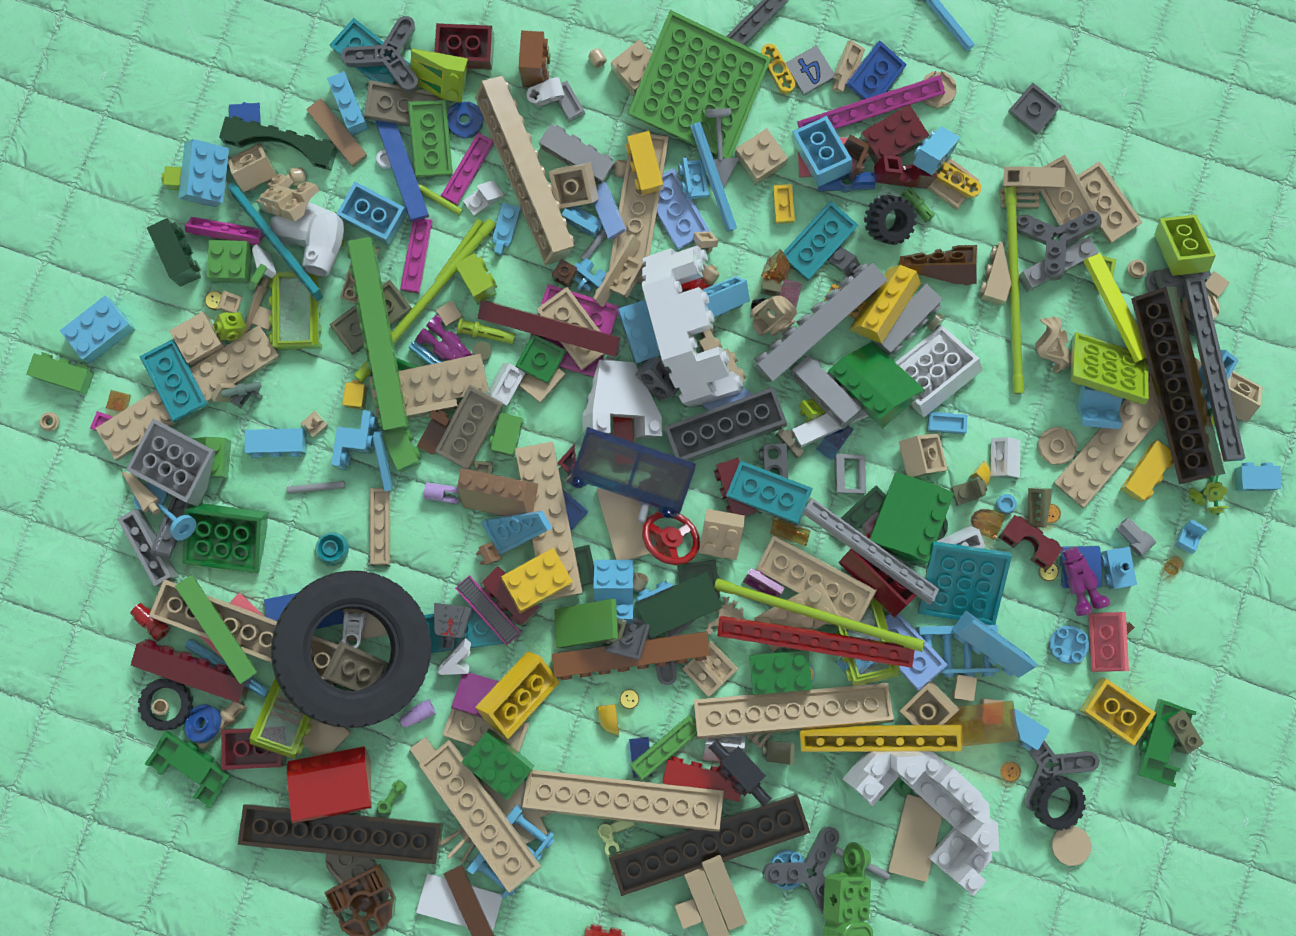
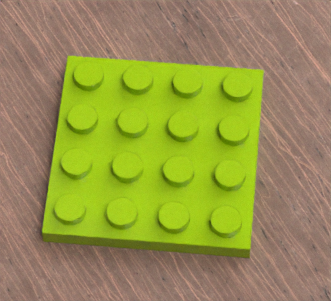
M1078 332L1074 333L1072 337L1070 381L1077 385H1084L1096 391L1106 392L1115 397L1130 400L1133 403L1146 405L1149 400L1147 358L1135 363L1128 348Z

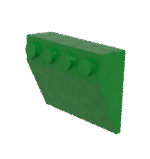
M873 342L841 358L828 370L834 377L835 382L839 386L842 385L847 390L848 395L852 399H856L860 403L862 410L882 429L925 392V389Z
M895 472L869 539L884 550L918 566L928 563L931 557L932 543L937 541L954 493L939 485Z
M200 503L199 506L190 504L185 508L184 515H189L195 519L196 528L191 536L183 540L182 564L259 573L267 533L268 512Z

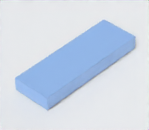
M603 182L596 186L599 199L593 203L607 237L612 240L627 230L607 183Z

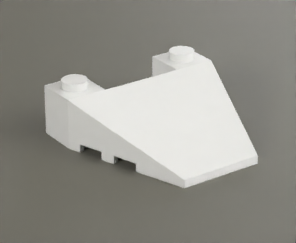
M599 360L592 382L593 387L588 395V404L582 416L583 435L603 436L609 434L610 417L634 418L635 438L654 439L662 436V416L648 388L635 375L638 371L635 362Z

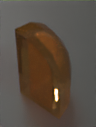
M781 249L769 259L762 271L761 276L766 280H770V278L779 279L778 281L780 282L788 278L790 265Z
M980 509L971 516V524L979 529L982 535L995 540L1005 515L990 509Z

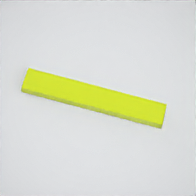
M1101 253L1085 259L1084 263L1134 362L1145 359L1146 354L1139 328Z

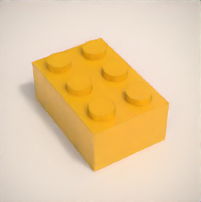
M554 548L501 576V580L520 614L572 586L573 583Z
M1100 678L1079 709L1080 712L1128 745L1136 744L1156 712L1107 678Z

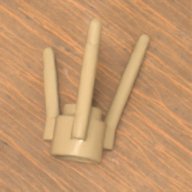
M462 827L442 840L441 846L463 833L461 835L463 839L446 858L450 859L466 842L471 843L461 860V863H465L475 844Z

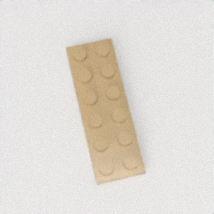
M481 354L399 371L405 408L463 397L469 385L483 392L489 391ZM373 377L369 378V382L374 400V398L377 397L376 390L372 389L371 379ZM375 406L377 415H380V410Z
M773 535L756 570L797 593H801L821 582L839 615L858 622L862 621L877 590L776 535Z

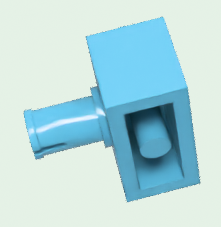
M1130 547L1102 551L1101 562L1106 572L1104 581L1109 590L1137 585Z

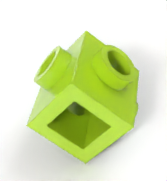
M224 312L219 314L213 324L214 331L217 333L219 340H235L243 336L247 328L241 312Z

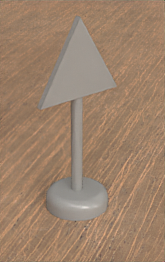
M731 108L705 110L706 117H716L718 159H714L724 188L739 159H723L721 117L730 116Z

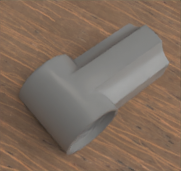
M1129 517L1116 528L1130 543V548L1140 557L1156 544L1154 538L1147 532L1142 531Z

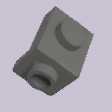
M841 246L828 259L829 264L842 271L847 278L853 276L852 271L860 265L857 257Z
M258 389L247 392L246 395L231 396L232 400L230 402L241 409L251 394L260 399L263 396L258 393L260 391Z

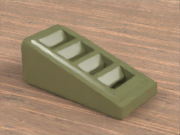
M1028 488V524L1030 526L1047 527L1052 488ZM1035 517H1041L1040 521H1035Z

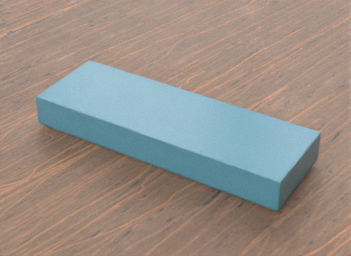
M382 430L375 431L372 438L383 489L390 491L393 487V481Z

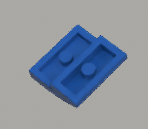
M1062 546L1063 550L1060 553L1062 588H1069L1065 563L1063 562L1065 559L1063 551L1075 546ZM1077 546L1079 552L1083 553L1090 569L1095 573L1098 580L1097 587H1102L1100 546Z

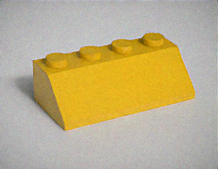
M902 265L887 269L884 274L887 281L871 294L850 326V331L878 343H883L921 284L917 271Z
M527 651L475 708L486 722L506 739H509L560 682L541 656Z

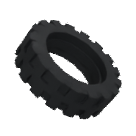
M167 678L156 679L147 684V687L140 693L142 694L141 698L138 699V712L141 713L142 721H145L147 726L162 731L173 730L182 726L186 719L189 718L190 712L193 709V696L190 695V689L186 688L185 684ZM162 688L173 689L181 699L179 713L175 718L168 721L156 718L151 710V699Z
M1061 775L1047 777V780L1041 781V785L1035 789L1036 793L1032 798V801H1034L1032 805L1035 811L1034 815L1040 819L1039 821L1052 829L1059 831L1070 829V826H1075L1078 823L1077 820L1082 818V812L1086 808L1084 801H1086V797L1083 795L1084 791L1082 787L1078 786L1079 784L1076 781ZM1065 787L1070 794L1068 810L1062 816L1052 818L1047 809L1050 795L1056 789Z

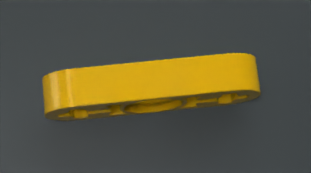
M765 44L762 47L761 54L765 55L767 50L769 52L773 51L772 58L774 60L771 64L769 63L767 70L780 93L788 95L794 90L795 80L777 47L774 44ZM775 65L782 66L783 71L781 73H775L773 71V67ZM784 75H785V77H784L785 82H786L787 84L790 83L789 88H787L786 86L783 87L784 81H783L782 77H783Z
M945 162L940 166L943 169L940 174H937V181L967 198L972 199L979 195L982 188L979 181ZM950 171L947 179H945L947 172ZM951 176H959L961 182L959 184H953L951 182ZM964 181H967V183L965 184L964 188H961V186L963 185ZM973 185L975 186V191L971 193L969 192V187Z

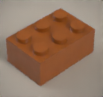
M521 30L519 72L523 87L530 88L549 79L548 64H550L551 55L549 53L548 39H545L543 31Z

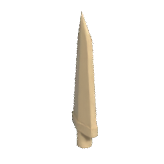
M262 277L260 285L256 286L245 322L247 328L244 334L250 330L251 322L268 291L269 279L266 277Z
M122 472L143 512L146 513L150 510L153 515H157L160 512L156 505L159 502V498L133 474Z

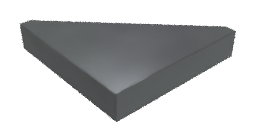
M643 624L605 647L604 651L640 660L650 625Z

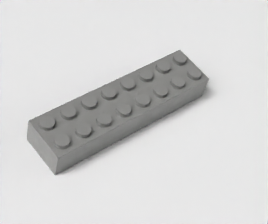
M873 262L870 264L864 263L852 271L853 276L844 278L838 284L840 286L838 289H832L824 296L825 301L816 303L810 309L812 311L810 314L801 316L796 321V326L789 327L782 333V339L774 340L768 346L769 350L767 352H761L753 359L755 363L752 366L766 382H773L887 281V278Z

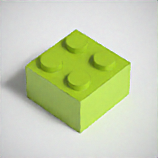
M473 253L455 263L460 276L477 305L480 304L481 300H487L497 294L495 290L497 288L496 282L491 273H486L488 269L482 257L478 258Z

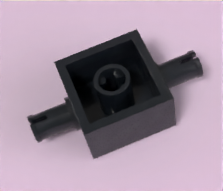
M716 739L708 747L720 759V764L717 767L720 770L718 773L724 780L727 781L729 779L733 784V790L738 795L742 794L745 797L747 794H752L762 807L772 799L760 786V782L766 775L739 746L732 752H728L719 740Z

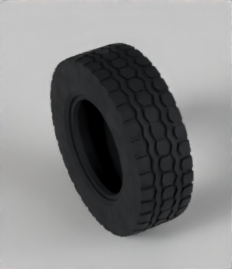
M358 570L335 572L314 580L302 588L289 601L282 611L273 632L271 660L279 687L286 698L300 712L326 725L345 728L365 727L394 716L415 697L429 669L431 637L426 618L420 610L421 608L403 587L384 576L382 577L372 572ZM342 609H358L373 615L384 626L391 645L390 659L384 673L372 685L357 691L341 690L328 684L316 671L311 658V640L315 629L327 615Z

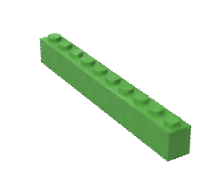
M371 237L348 241L349 247H346L348 258H351L352 266H350V273L352 277H355L356 282L353 285L355 296L359 298V303H357L358 314H362L363 322H360L362 333L366 335L364 348L366 352H369L370 356L367 364L369 371L373 372L371 385L377 394L374 401L376 408L380 410L381 416H378L379 426L386 432L408 428L409 423L374 240Z

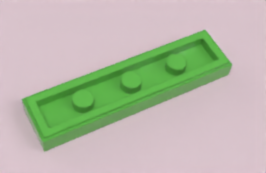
M688 715L629 765L641 781L697 735L696 722Z

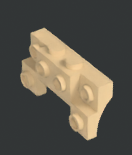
M279 174L273 177L272 181L267 184L269 189L262 193L256 202L262 211L295 222L304 216L308 202L320 190L316 184L310 182L301 183L296 190L290 189L288 187L294 183L291 177Z

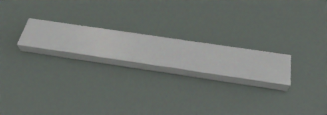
M810 499L802 514L929 605L934 601L939 591L936 586L816 500Z

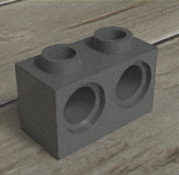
M659 356L643 361L635 374L659 401L675 396L679 387H674L669 373H672L671 369L668 366L665 367Z
M787 443L763 444L762 449H759V460L763 461L762 469L767 471L776 469L780 476L788 478ZM775 450L778 453V458L770 459L768 451Z

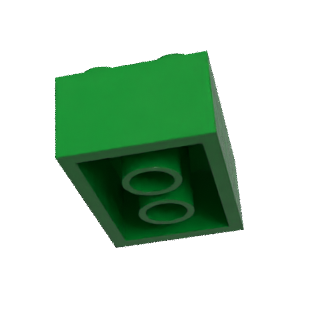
M809 651L749 655L753 695L812 690Z
M490 728L461 762L506 800L510 798L535 766Z

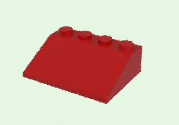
M365 746L287 761V783L292 823L372 808L371 760Z

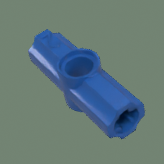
M850 172L819 186L818 192L841 191L848 193L851 190H875V173L856 174L853 180L849 179ZM848 179L851 181V184L845 185L842 180Z

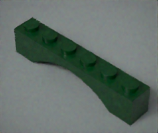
M225 116L219 136L224 144L240 148L258 142L283 143L301 152L314 167L332 171L337 153L336 146L330 140H316L311 135H297L292 130L281 131L278 127L272 125L265 127L259 122L252 120L246 122L237 116H232V118Z

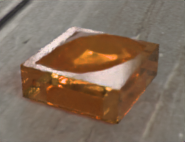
M111 390L106 408L118 412L124 411L128 408L131 395Z

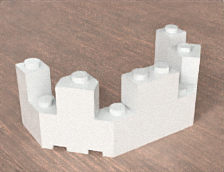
M698 245L679 252H675L671 248L644 257L643 264L646 267L642 268V277L646 279V281L642 282V288L662 361L665 367L669 366L672 373H669L674 387L680 388L682 393L679 395L681 402L690 408L742 393L741 387L743 386L740 375L737 376L733 371L729 372L727 365L729 357L726 351L716 347L697 354L695 350L698 346L695 337L692 335L714 328L712 322L715 321L712 311L707 306L709 297L706 292L698 287L680 293L682 292L681 284L703 277L701 271L707 267L705 262L708 261L706 251L702 250Z
M866 751L843 777V780L871 806L876 804L898 777L953 826L928 858L959 886L974 896L986 882L980 873L991 862L992 852L999 851L998 822L990 818L989 803L972 784L953 767L941 760L933 751Z

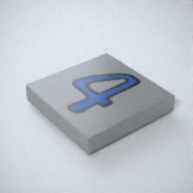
M817 45L786 62L803 96L834 79L835 74Z

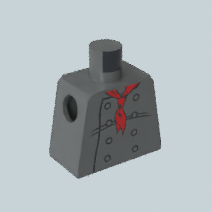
M434 603L435 635L443 636V648L453 649L455 637H465L473 608Z

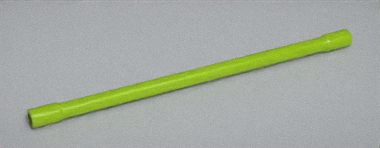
M1011 186L1005 188V205L1007 209L1008 260L1011 279L1013 394H1024L1016 217L1017 193L1016 187Z
M488 218L476 235L391 332L393 344L396 343L456 273L455 263L470 256L494 230L496 224ZM367 362L354 374L362 383L372 372L369 371Z
M717 579L714 586L715 590L758 601L903 645L906 648L919 652L923 651L925 641L918 638L904 636L738 586L722 579Z

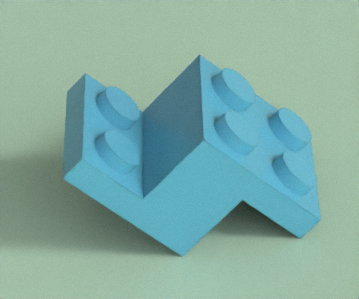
M1080 385L1076 408L1081 425L1121 429L1122 421L1119 410L1123 398Z
M363 410L360 429L337 427L332 466L339 470H346L347 466H350L351 463L349 452L372 455V450H375L372 437L375 431L379 429V422L371 411Z
M594 560V602L616 599L617 618L627 620L626 624H633V560Z

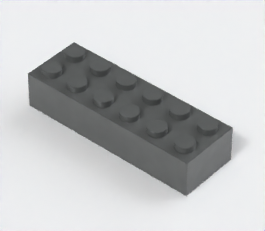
M774 387L665 426V430L677 463L681 466L787 427V421Z

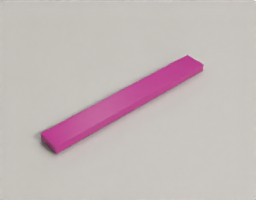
M941 75L797 121L798 128L827 116L834 129L905 107L909 104L945 94Z

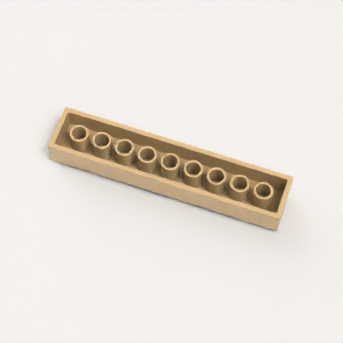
M503 75L481 82L475 99L544 265L559 262L561 259L565 260L574 247V239L567 230L565 218L561 216L559 203L553 197V189L546 180L545 169L543 166H540L538 153L531 144V136L525 130L524 119L519 115L516 100L512 99L510 94V86L508 82H505Z
M164 579L149 617L210 639L176 589L175 585L178 583ZM207 595L243 651L272 663L271 644L277 621ZM313 634L311 658L316 671L324 679L322 675L339 644ZM324 679L328 684L332 686L337 685L336 683Z

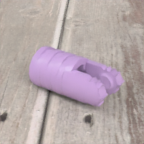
M426 482L424 499L459 504L457 497L445 495V492L458 493L457 486Z
M427 699L412 707L410 711L402 715L400 725L409 727V725L411 726L417 722L421 723L427 718L436 715L431 701Z

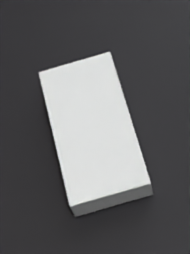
M256 244L252 248L256 267L258 268L260 264L265 265L267 270L264 274L273 278L276 271L272 256Z

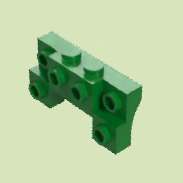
M1162 699L1157 700L1154 710L1156 714L1144 730L1146 732L1144 740L1142 739L1139 744L1141 759L1136 775L1176 787V783L1173 782L1176 772H1180V768L1168 764L1176 735L1167 719L1184 710L1191 721L1192 715H1196L1197 711Z
M165 731L154 751L145 762V765L156 769L159 775H163L169 766L172 765L199 785L201 784L192 798L195 800L199 799L206 804V808H212L232 775L218 766V763L214 761V756L198 750L199 746L194 742H184L170 731Z

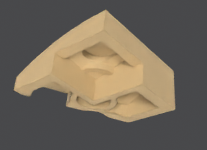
M558 368L548 385L525 374L518 386L539 403H542L566 375Z

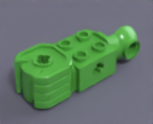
M850 842L844 849V872L830 873L825 877L823 918L826 919V924L823 928V936H873V929L867 922H864L869 921L871 880L865 876V869L871 863V855L862 845Z

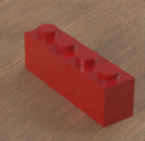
M675 756L672 757V760H667L662 783L724 791L723 798L737 802L740 801L741 795H738L733 790V784L729 779L726 781L718 773L720 770L717 767L704 768L702 767L703 763L692 761L691 764L684 763L683 758Z

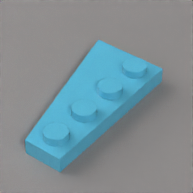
M543 511L496 517L481 521L499 555L552 528Z

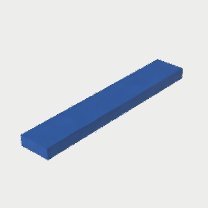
M376 120V126L410 222L428 218L429 214L397 124Z

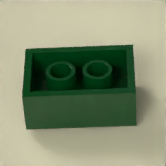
M166 218L146 227L171 280L182 287L201 278L198 272L201 271L198 262L193 260L191 256L193 251L190 245L185 243L183 238L186 236L176 222H171Z

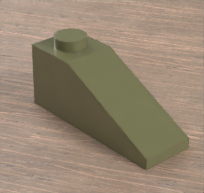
M766 741V745L762 746V757H766L767 762L794 765L795 744L788 741Z

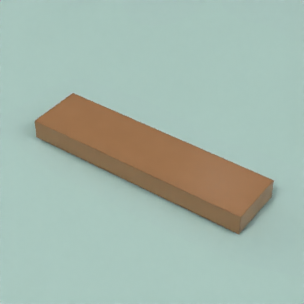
M321 98L306 109L352 167L367 157L365 151Z

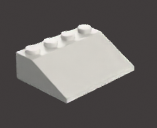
M940 326L895 362L925 389V392L910 404L923 417L982 371L980 359L943 326Z

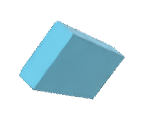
M930 412L928 414L927 431L967 434L968 415Z

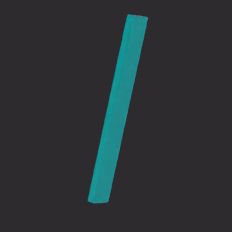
M234 182L228 185L232 196L316 301L322 299L323 296L319 288Z

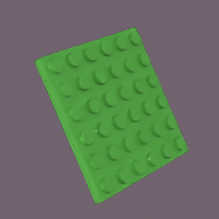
M670 10L627 115L696 147L691 125L700 122L711 153L718 157L716 117H706L705 110L731 108L730 116L721 117L723 159L731 158L771 58Z

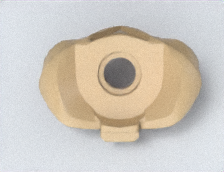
M771 297L752 309L750 317L754 316L753 329L760 336L767 332H770L773 336L778 332L784 333L795 323L794 317L797 314V310L785 297ZM769 309L774 311L775 316L769 312Z
M1057 316L1040 319L1047 329L1035 343L1038 355L1041 358L1055 362L1053 368L1055 374L1063 371L1065 368L1068 369L1071 365V354L1065 346V343H1068L1066 330H1061L1062 319Z

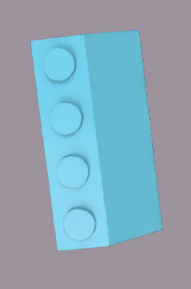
M968 611L964 612L952 628L956 633L955 638L962 643L966 641L972 645L970 648L979 655L983 652L987 655L986 659L993 665L1000 664L1003 667L1002 671L1010 677L1014 674L1020 678L1038 665L1027 653Z

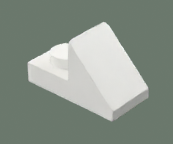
M494 180L478 185V190L463 200L474 217L505 196Z
M465 638L440 663L438 673L440 675L468 674L470 666L464 660L471 652L469 651L471 642Z

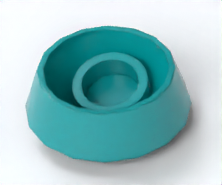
M337 532L323 534L315 546L316 556L326 565L340 564L349 553L348 542L343 535Z

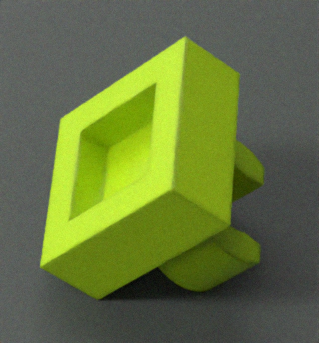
M813 399L803 400L799 404L801 409L800 416L806 415L808 417L805 421L806 423L825 414V411Z

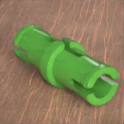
M909 187L908 190L906 189L901 194L911 203V206H914V211L921 216L925 223L935 216L925 205V200L923 198L920 199L912 187Z

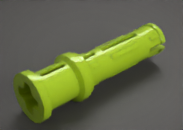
M460 318L457 327V334L459 335L463 333L471 335L472 338L480 336L513 345L516 333L482 326L477 321L475 323L465 321L464 318Z

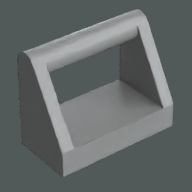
M836 454L834 456L835 494H866L865 455ZM844 460H858V489H845Z

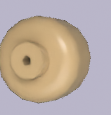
M297 167L289 170L287 176H290L294 182L291 184L293 187L306 181V173L303 168Z
M713 264L707 265L701 271L703 277L700 279L708 284H714L720 275L717 267Z

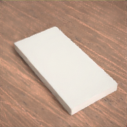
M427 873L416 913L467 927L446 878ZM472 885L492 931H494L503 899L501 897L502 894Z

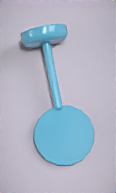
M146 483L145 486L159 498V502L156 504L157 507L173 521L170 526L171 536L176 540H184L191 536L196 528L195 519L189 515H182L176 518L163 506L167 498V492L151 483ZM134 496L136 508L143 512L138 500Z

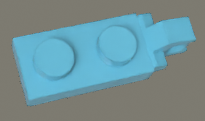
M502 203L492 241L493 244H496L494 249L495 255L502 256L504 248L512 244L521 207Z

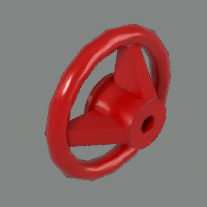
M669 510L659 511L649 516L643 525L642 539L645 547L657 560L665 564L681 565L688 563L696 557L700 547V536L695 525L684 515ZM661 518H671L681 522L684 526L680 529L669 526L662 530L654 522ZM690 532L693 539L692 548L688 554L679 557L676 547L681 545L683 537ZM650 534L652 535L653 539H654L655 542H656V547H657V549L654 547V545H653L652 542H651V539H650V536H649Z

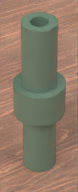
M260 381L246 385L242 383L234 388L222 390L223 398L234 395L242 396L246 395L247 392L262 389Z

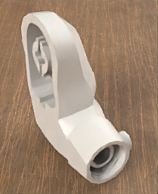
M312 203L307 204L304 216L295 222L273 214L270 227L284 245L305 247L302 268L316 276H329L342 243L344 232L343 220L335 212Z

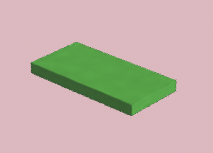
M446 100L408 102L415 177L452 176Z
M616 599L554 609L556 648L618 639Z

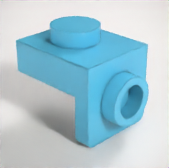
M1189 520L1181 528L1175 545L1193 554L1196 552L1201 536L1206 533L1207 528L1194 520Z

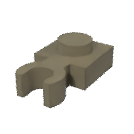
M782 428L776 433L775 436L782 443H787V449L797 459L804 453L793 440L795 437L788 429L785 431Z

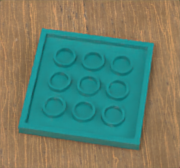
M933 541L925 579L936 586L939 591L930 605L920 598L918 614L959 620L964 612L968 611L984 624L995 625L1012 558L1011 553Z

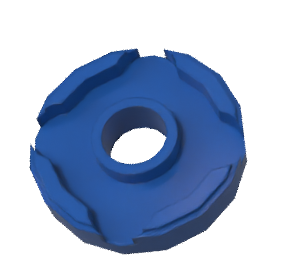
M457 102L447 112L448 129L458 138H472L483 127L484 119L480 108L472 102ZM462 116H468L470 118V121L466 124H462L460 122V118Z
M208 704L198 705L192 709L191 715L185 721L184 730L186 736L193 742L199 744L207 743L219 732L221 726L220 712ZM205 719L204 726L200 728L201 722Z

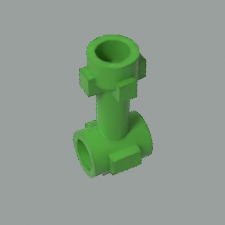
M399 779L397 782H394L391 785L394 789L384 801L380 800L377 803L380 814L390 813L392 810L391 804L397 796L407 791L405 789L408 786Z

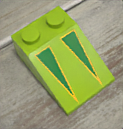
M412 48L410 68L417 76L418 86L441 99L462 102L466 87L468 59Z

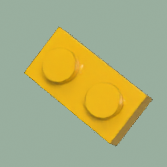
M792 184L773 185L775 224L794 223Z

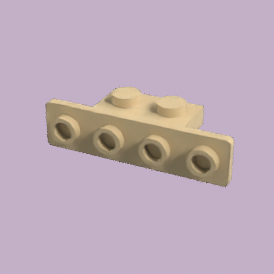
M632 234L625 241L620 254L615 258L614 264L609 272L606 273L601 286L595 292L593 300L601 307H604L612 292L628 298L642 275V268L646 267L643 262L633 258L641 242Z

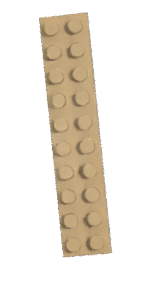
M258 325L190 369L209 403L212 401L211 396L219 383L238 385L280 358L273 345L270 344V340L263 329ZM155 390L95 429L114 459L118 461L137 449L152 419L169 427L176 423L172 422L157 390Z
M1195 358L1199 370V368L1201 367V362L1197 358ZM1150 371L1148 372L1149 400L1146 405L1133 403L1125 399L1121 403L1119 410L1122 421L1121 429L1100 428L1053 482L1055 486L1081 508H1084L1162 417Z
M888 683L694 700L697 739L891 723L894 721Z
M532 770L527 777L522 808L523 810L720 832L724 791Z

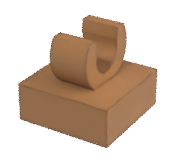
M492 542L478 547L479 551L476 552V555H482L484 559L480 562L481 565H488L502 560L501 555H499Z

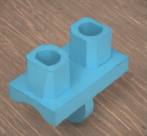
M585 258L580 264L576 263L574 265L577 267L576 273L580 276H577L574 280L579 284L577 287L578 291L581 292L585 288L590 292L592 287L589 284L596 289L601 286L606 273L599 269L593 276L589 271L594 267V264L589 259Z

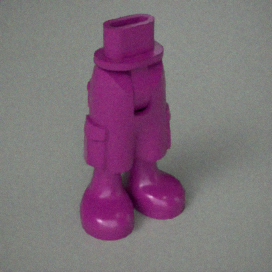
M439 315L434 316L427 323L426 327L442 338V341L439 342L426 328H423L415 338V342L419 345L427 343L434 347L433 353L442 360L449 361L473 355L461 343L460 338L452 331L446 332L441 325L442 318Z
M1077 546L1064 550L1065 559L1063 562L1065 563L1068 577V586L1071 594H1075L1077 598V604L1074 609L1076 616H1083L1092 612L1091 605L1094 609L1109 606L1111 604L1110 599L1107 596L1100 595L1096 590L1098 580L1095 573L1090 569L1083 553L1079 552ZM1086 589H1087L1088 594H1089V597H1090L1091 605H1090V603L1087 601V599H1086V597H1085V594H1084V592H1085Z

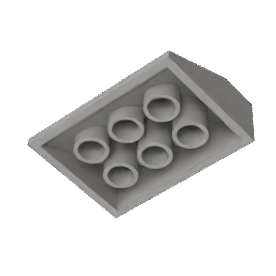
M152 419L126 470L186 503L199 506L208 487L216 451Z

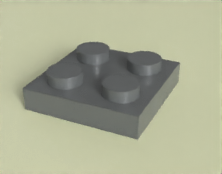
M1032 83L1008 110V113L1037 135L1060 109L1061 105L1036 84Z

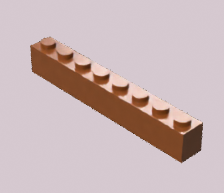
M708 631L646 640L640 660L606 652L604 650L607 646L553 653L552 661L555 677H560L561 680L572 679V675L577 674L582 678L591 676V672L599 671V675L609 674L612 669L624 672L630 671L629 667L637 666V669L649 668V664L654 663L659 667L668 665V661H676V664L687 663L689 658H695V661L707 660V656L711 655Z

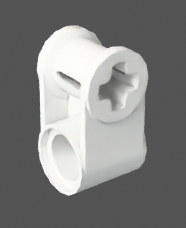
M558 77L530 87L526 94L528 101L537 106H543L565 97L560 78Z
M345 611L342 642L355 648L362 644L366 613L353 614ZM349 635H354L357 638L356 645H351L348 642Z

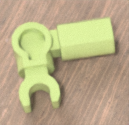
M612 820L613 823L602 822L599 825L598 834L602 842L606 843L605 853L607 855H610V846H615L617 852L620 849L617 841H614V832L619 833L635 827V822Z

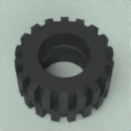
M882 195L880 198H875L874 204L870 203L868 205L869 211L866 210L865 212L867 214V218H864V222L867 223L865 229L869 231V236L873 237L876 241L889 245L901 244L904 242V239L908 240L910 238L909 234L914 232L913 226L917 224V221H914L917 218V214L913 213L915 210L914 206H911L908 200L893 195ZM894 210L895 222L887 230L885 225L886 217Z

